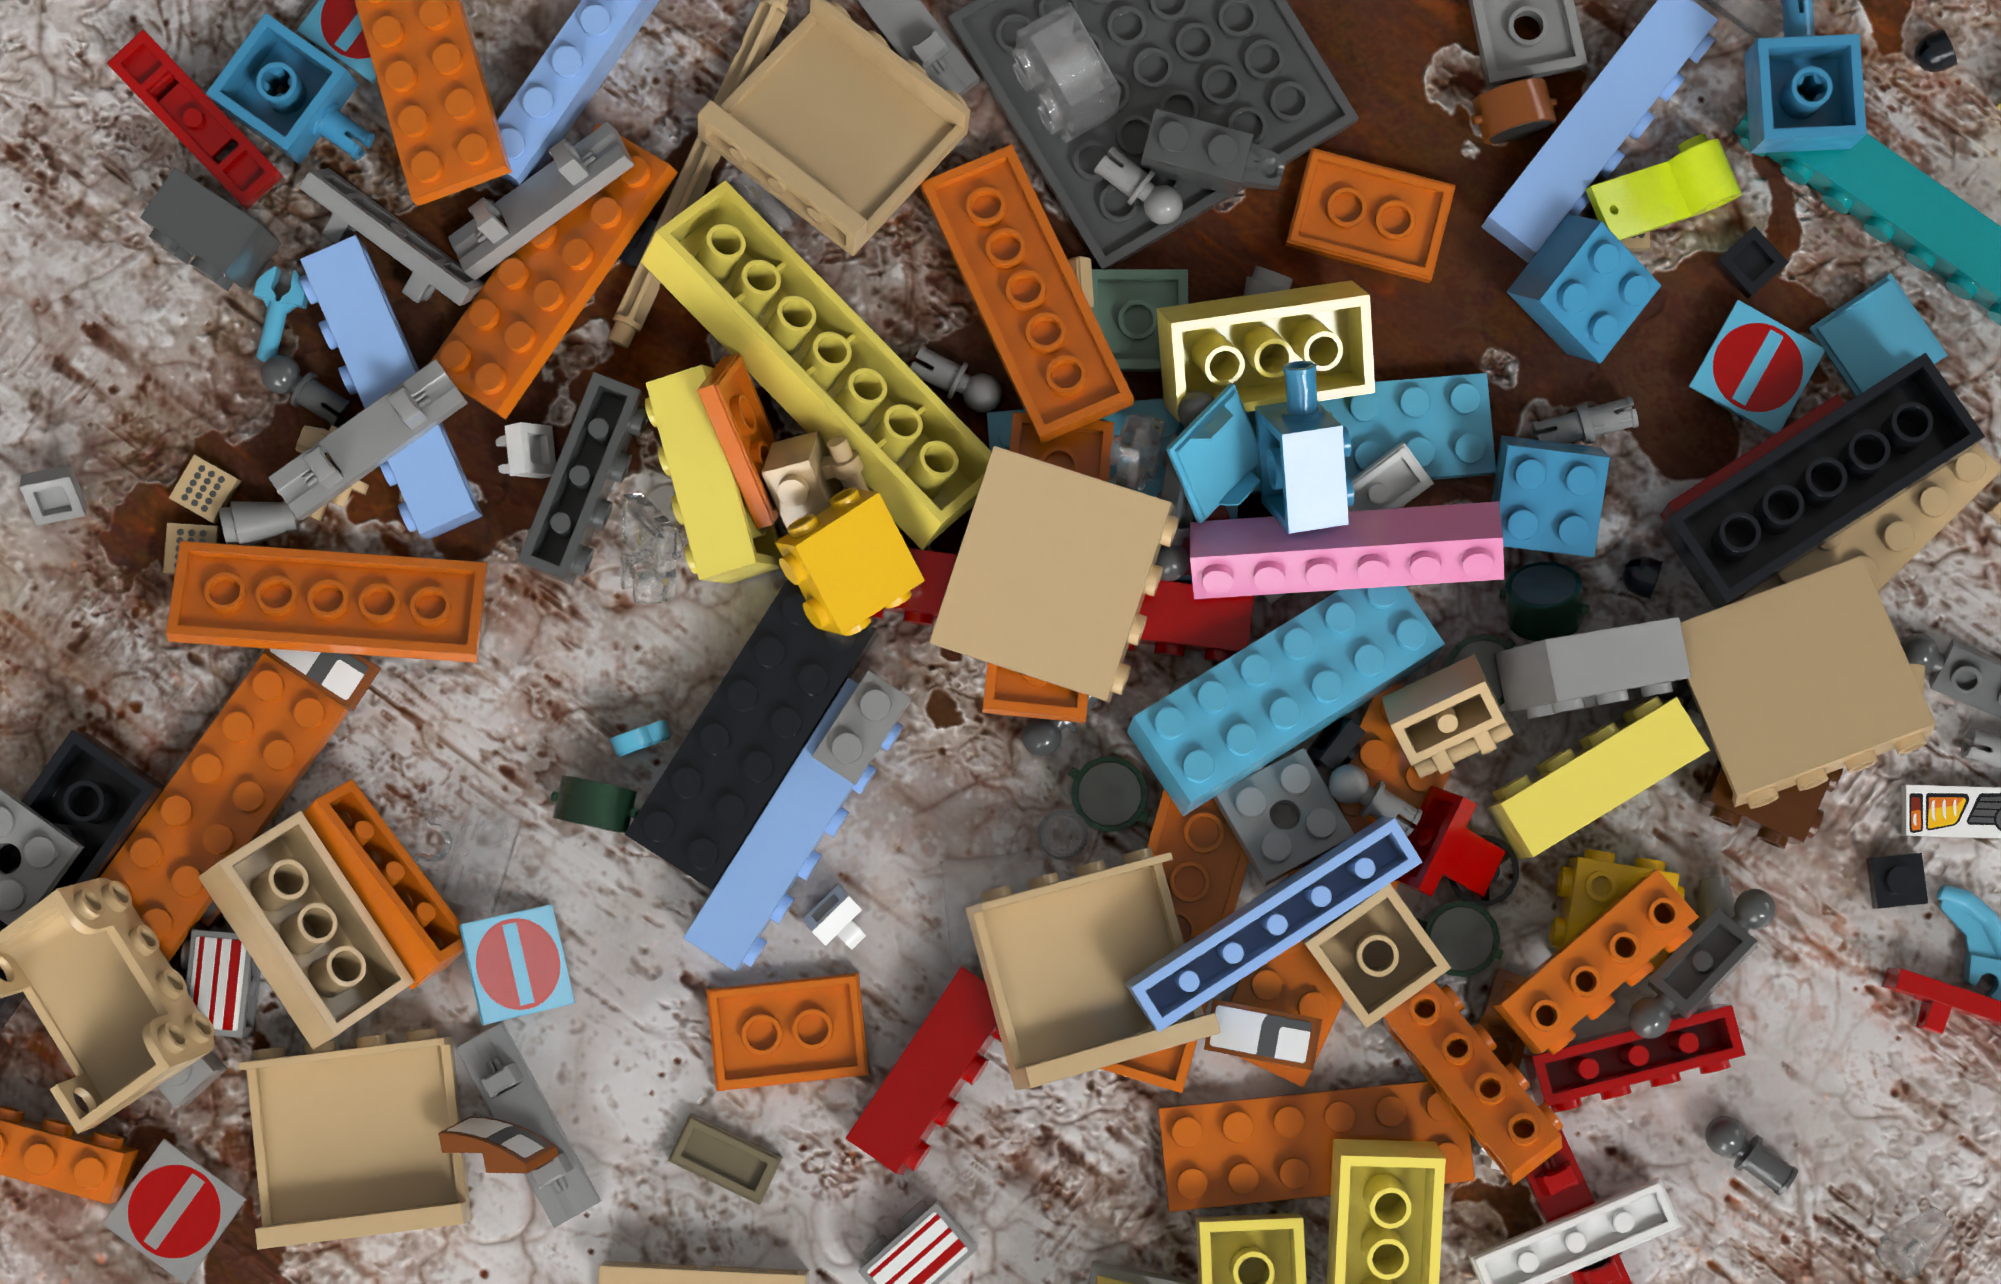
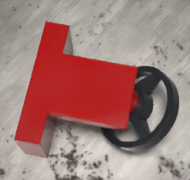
M1432 785L1420 808L1423 810L1422 816L1417 825L1412 824L1411 827L1414 830L1407 837L1422 863L1394 881L1432 897L1442 875L1448 877L1451 888L1459 898L1472 905L1490 906L1503 901L1512 893L1519 878V864L1515 853L1504 841L1490 835H1477L1466 828L1477 804L1461 795ZM1491 842H1493V843L1499 845V846L1502 847L1503 849H1501V848H1499L1498 846L1492 844ZM1510 858L1513 867L1511 883L1502 895L1490 900V884L1494 883L1499 877V865ZM1456 883L1481 896V901L1465 895Z

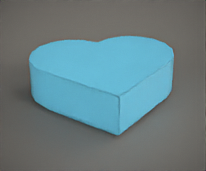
M664 719L612 737L610 742L615 756L623 757L669 740L672 735L667 721Z

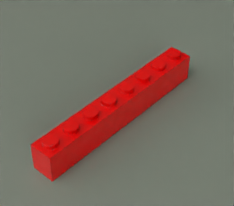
M908 548L925 581L910 590L912 596L906 602L890 609L884 607L869 618L883 619L884 611L903 613V622L932 626L934 618L938 617L958 554ZM1160 580L1154 597L1145 594L1139 614L1147 616L1139 644L1155 645L1154 654L1169 657H1184L1185 649L1205 652L1204 660L1221 663L1249 645L1255 595L1194 599L1193 584ZM1129 643L1127 651H1134V645Z

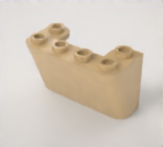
M96 878L58 888L0 931V967L7 978V982L0 978V999L24 992L76 1075L75 1078L56 1084L50 1091L77 1134L96 1127L204 1057L214 1049L215 1031L211 1021L204 1014L200 1013L189 996L185 980L180 973L172 969L159 948L160 944L156 934L144 924L132 905L129 891L120 882L111 881L107 878ZM73 1093L79 1095L85 1101L89 1109L88 1114L82 1111L76 1104Z

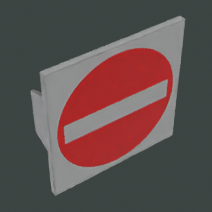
M163 1139L102 1224L178 1280L187 1284L247 1198L169 1141Z

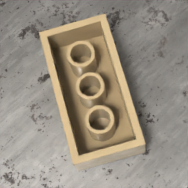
M301 810L220 860L198 876L312 1049L336 1037L415 983Z

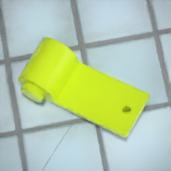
M1706 134L1695 136L1679 144L1677 147L1680 154L1669 161L1601 182L1585 189L1598 221H1602L1622 241L1711 211L1741 196V189L1719 139L1708 141Z

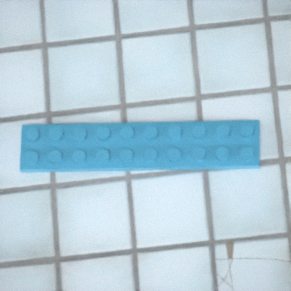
M1487 373L1375 382V393L1318 401L1328 412L1332 413L1333 417L1340 424L1348 429L1351 440V455L1345 458L1346 476L1348 475L1351 479L1401 442L1406 444L1431 480L1494 475L1496 472ZM1163 399L1134 401V405L1099 419L1101 421L1114 422L1109 483L1137 491V478L1164 479L1163 457L1166 448L1171 443L1172 434H1181L1185 427L1166 409ZM1025 410L987 412L989 449L991 452L993 446L1009 450L1013 412L1025 413ZM1255 411L1246 412L1257 439ZM1258 464L1252 473L1260 480ZM1260 484L1250 494L1261 493Z

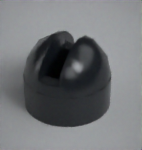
M1942 28L1927 34L1918 41L1914 57L1924 71L1940 72L1957 65V58L1951 41Z
M1646 556L1630 559L1622 573V581L1627 590L1637 596L1651 599L1663 561Z

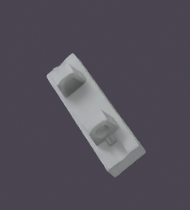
M854 0L891 49L904 60L909 59L918 63L926 71L929 79L944 90L951 89L962 96L980 83V77L920 0Z
M608 122L604 123L574 146L565 139L561 140L549 149V153L553 156L554 160L496 203L492 204L483 197L469 207V212L473 215L474 219L448 237L457 254L463 272L474 281L632 168L634 163L618 131Z
M330 168L309 171L299 188L332 212L322 234L334 243H338L352 237L356 231L360 232L413 271L402 293L416 303L429 300L435 289L459 306L472 302L484 286V281L480 278L474 281L463 272L458 262Z
M435 359L268 478L296 518L302 521L464 407L468 402L441 364ZM326 454L330 455L341 472L327 460Z
M504 1022L456 1047L494 1119L507 1121L529 1129L557 1146L558 1157L527 1174L524 1173L553 1227L561 1225L601 1202L598 1193ZM519 1083L517 1086L497 1096L500 1091Z

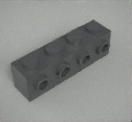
M593 372L518 558V562L526 568L572 586L577 575L581 577L586 575L594 555V549L588 547L596 528L599 530L605 528L613 507V502L607 499L614 482L620 484L623 482L631 463L632 455L626 453L633 435L638 437L642 435L649 419L645 409L646 397L640 389Z

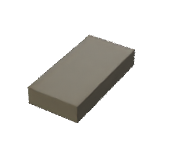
M691 1113L667 1161L760 1205L783 1157Z

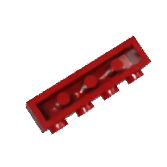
M960 967L845 1138L895 1174L904 1175L908 1168L913 1172L918 1169L931 1149V1145L926 1143L927 1139L937 1125L944 1128L953 1118L960 1106V1102L955 1097L966 1082L973 1085L979 1079L989 1063V1059L984 1057V1054L994 1039L1002 1042L986 982L964 967Z
M1715 1004L1697 1009L1688 1019L1684 1018L1681 1014L1672 1015L1669 1028L1663 1035L1657 1038H1643L1637 1035L1629 1026L1571 1041L1554 1055L1547 1049L1539 1054L1525 1053L1523 1054V1059L1535 1104L1541 1105L1545 1102L1556 1113L1582 1106L1580 1099L1582 1097L1600 1093L1601 1099L1607 1100L1632 1093L1630 1085L1649 1080L1651 1087L1678 1082L1681 1080L1679 1072L1698 1067L1700 1074L1725 1070L1731 1067L1729 1059L1745 1056L1746 1054L1733 1006L1730 1004Z

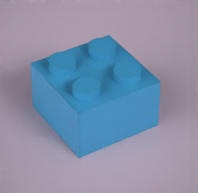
M1567 214L1507 290V293L1566 354L1601 364L1662 285L1602 221Z
M1501 435L1491 502L1499 501L1503 546L1594 557L1610 461L1609 455L1601 447Z

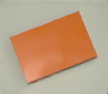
M1311 148L1285 246L1430 284L1456 185Z
M739 353L723 357L697 391L756 529L773 525L780 515L761 474L771 444L777 442V439L743 358Z
M859 973L706 989L716 1091L869 1075Z

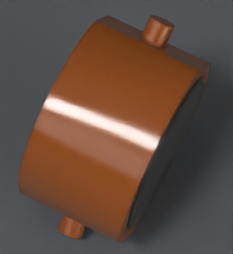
M1543 78L1511 82L1486 91L1472 101L1476 115L1471 116V122L1473 125H1479L1483 143L1500 144L1522 139L1541 132L1557 122L1553 109L1558 106L1557 99H1550L1547 84Z

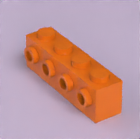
M353 779L315 799L303 812L304 816L415 981V983L409 986L411 990L415 989L446 969L465 951L459 928L460 921Z
M1658 869L1650 871L1493 1007L1533 1054L1543 1053L1548 1049L1554 1055L1576 1037L1577 1034L1571 1028L1587 1015L1593 1021L1615 1003V999L1610 994L1626 981L1632 987L1654 969L1649 960L1665 948L1671 953L1685 943L1693 935L1688 926L1699 916Z
M1433 981L1382 1017L1384 1027L1512 1185H1514L1562 1148V1136L1559 1130L1563 1128V1125L1545 1102L1537 1106L1525 1092L1530 1088V1085L1519 1069L1511 1062L1504 1066L1492 1051L1497 1048V1045L1484 1027L1479 1023L1472 1027L1460 1012L1465 1007L1455 992L1447 984L1439 988Z
M0 1105V1175L106 1204H113L121 1199L130 1186L139 1149L124 1146V1138L99 1131H94L92 1137L80 1133L77 1134L73 1132L74 1128L71 1123L52 1118H44L43 1123L24 1119L25 1111Z

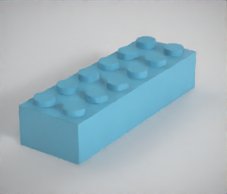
M1406 586L1338 590L1133 716L1127 733L1182 816H1185L1435 659L1445 643Z

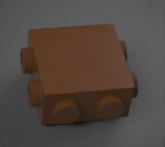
M1717 758L1698 803L1711 808L1709 817L1734 828H1738L1740 822L1758 829L1756 838L1785 849L1787 843L1800 844L1804 843L1806 837L1810 839L1814 837L1824 816V811L1818 808L1826 790L1832 792L1838 784L1843 768L1828 773L1829 779L1821 785L1799 791L1797 785L1778 791L1779 798L1767 805L1750 809L1748 803L1734 807L1732 802L1733 791L1719 758Z

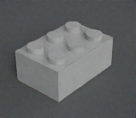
M1679 617L1545 639L1495 653L1506 712L1526 710L1528 719L1673 692L1671 682L1691 678Z

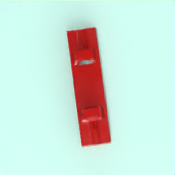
M144 29L107 62L108 66L246 210L284 177ZM234 142L235 149L224 160L215 159L229 144Z
M1887 968L1882 984L1883 988L1922 1001L1916 1022L1917 1028L1935 1034H1943L1951 1010L2001 1026V1001L1902 968Z
M1562 1129L1559 1130L1562 1136V1148L1525 1176L1546 1223L1595 1203ZM1618 1253L1606 1258V1263L1598 1268H1581L1569 1273L1573 1284H1632Z

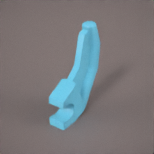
M1949 885L1941 886L1937 892V899L1940 900L1939 909L1960 930L1965 938L1967 953L1965 954L1963 982L1968 986L1976 987L1980 977L1988 974L1992 978L1993 986L1986 996L2001 1001V921L1998 914L1971 891Z

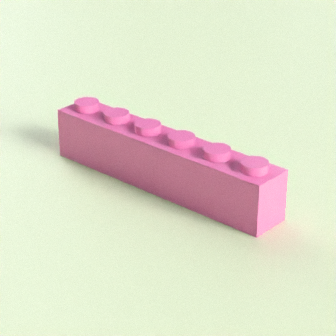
M1499 501L1348 511V525L1290 534L1274 517L1204 521L1202 524L1190 522V564L1194 599L1504 579V552Z

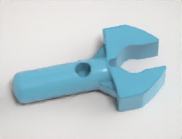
M277 266L266 271L256 281L253 295L257 299H262L268 308L256 354L257 358L262 362H266L270 357L278 354L287 314L296 307L307 308L308 298L299 280L301 275L295 270L291 279V288L288 293L281 297V300L276 294V286L281 274V270Z

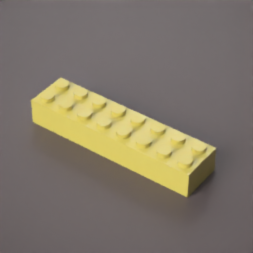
M726 180L655 232L641 263L731 355L739 353L742 356L746 368L753 378L807 433L819 430L829 455L831 453L827 447L828 441L837 436H845L851 450H856L862 460L864 468L861 473L868 489H873L875 492L880 493L894 522L921 550L974 506L992 453L991 450Z

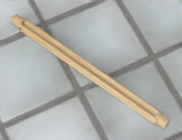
M789 0L759 1L742 38L740 49L734 55L713 101L715 104L720 106L763 62L789 10L786 6ZM698 135L613 317L615 324L608 340L628 349L635 333L641 331L660 290L661 282L641 263L655 232L703 197L711 179L714 166L721 158V155L700 140Z

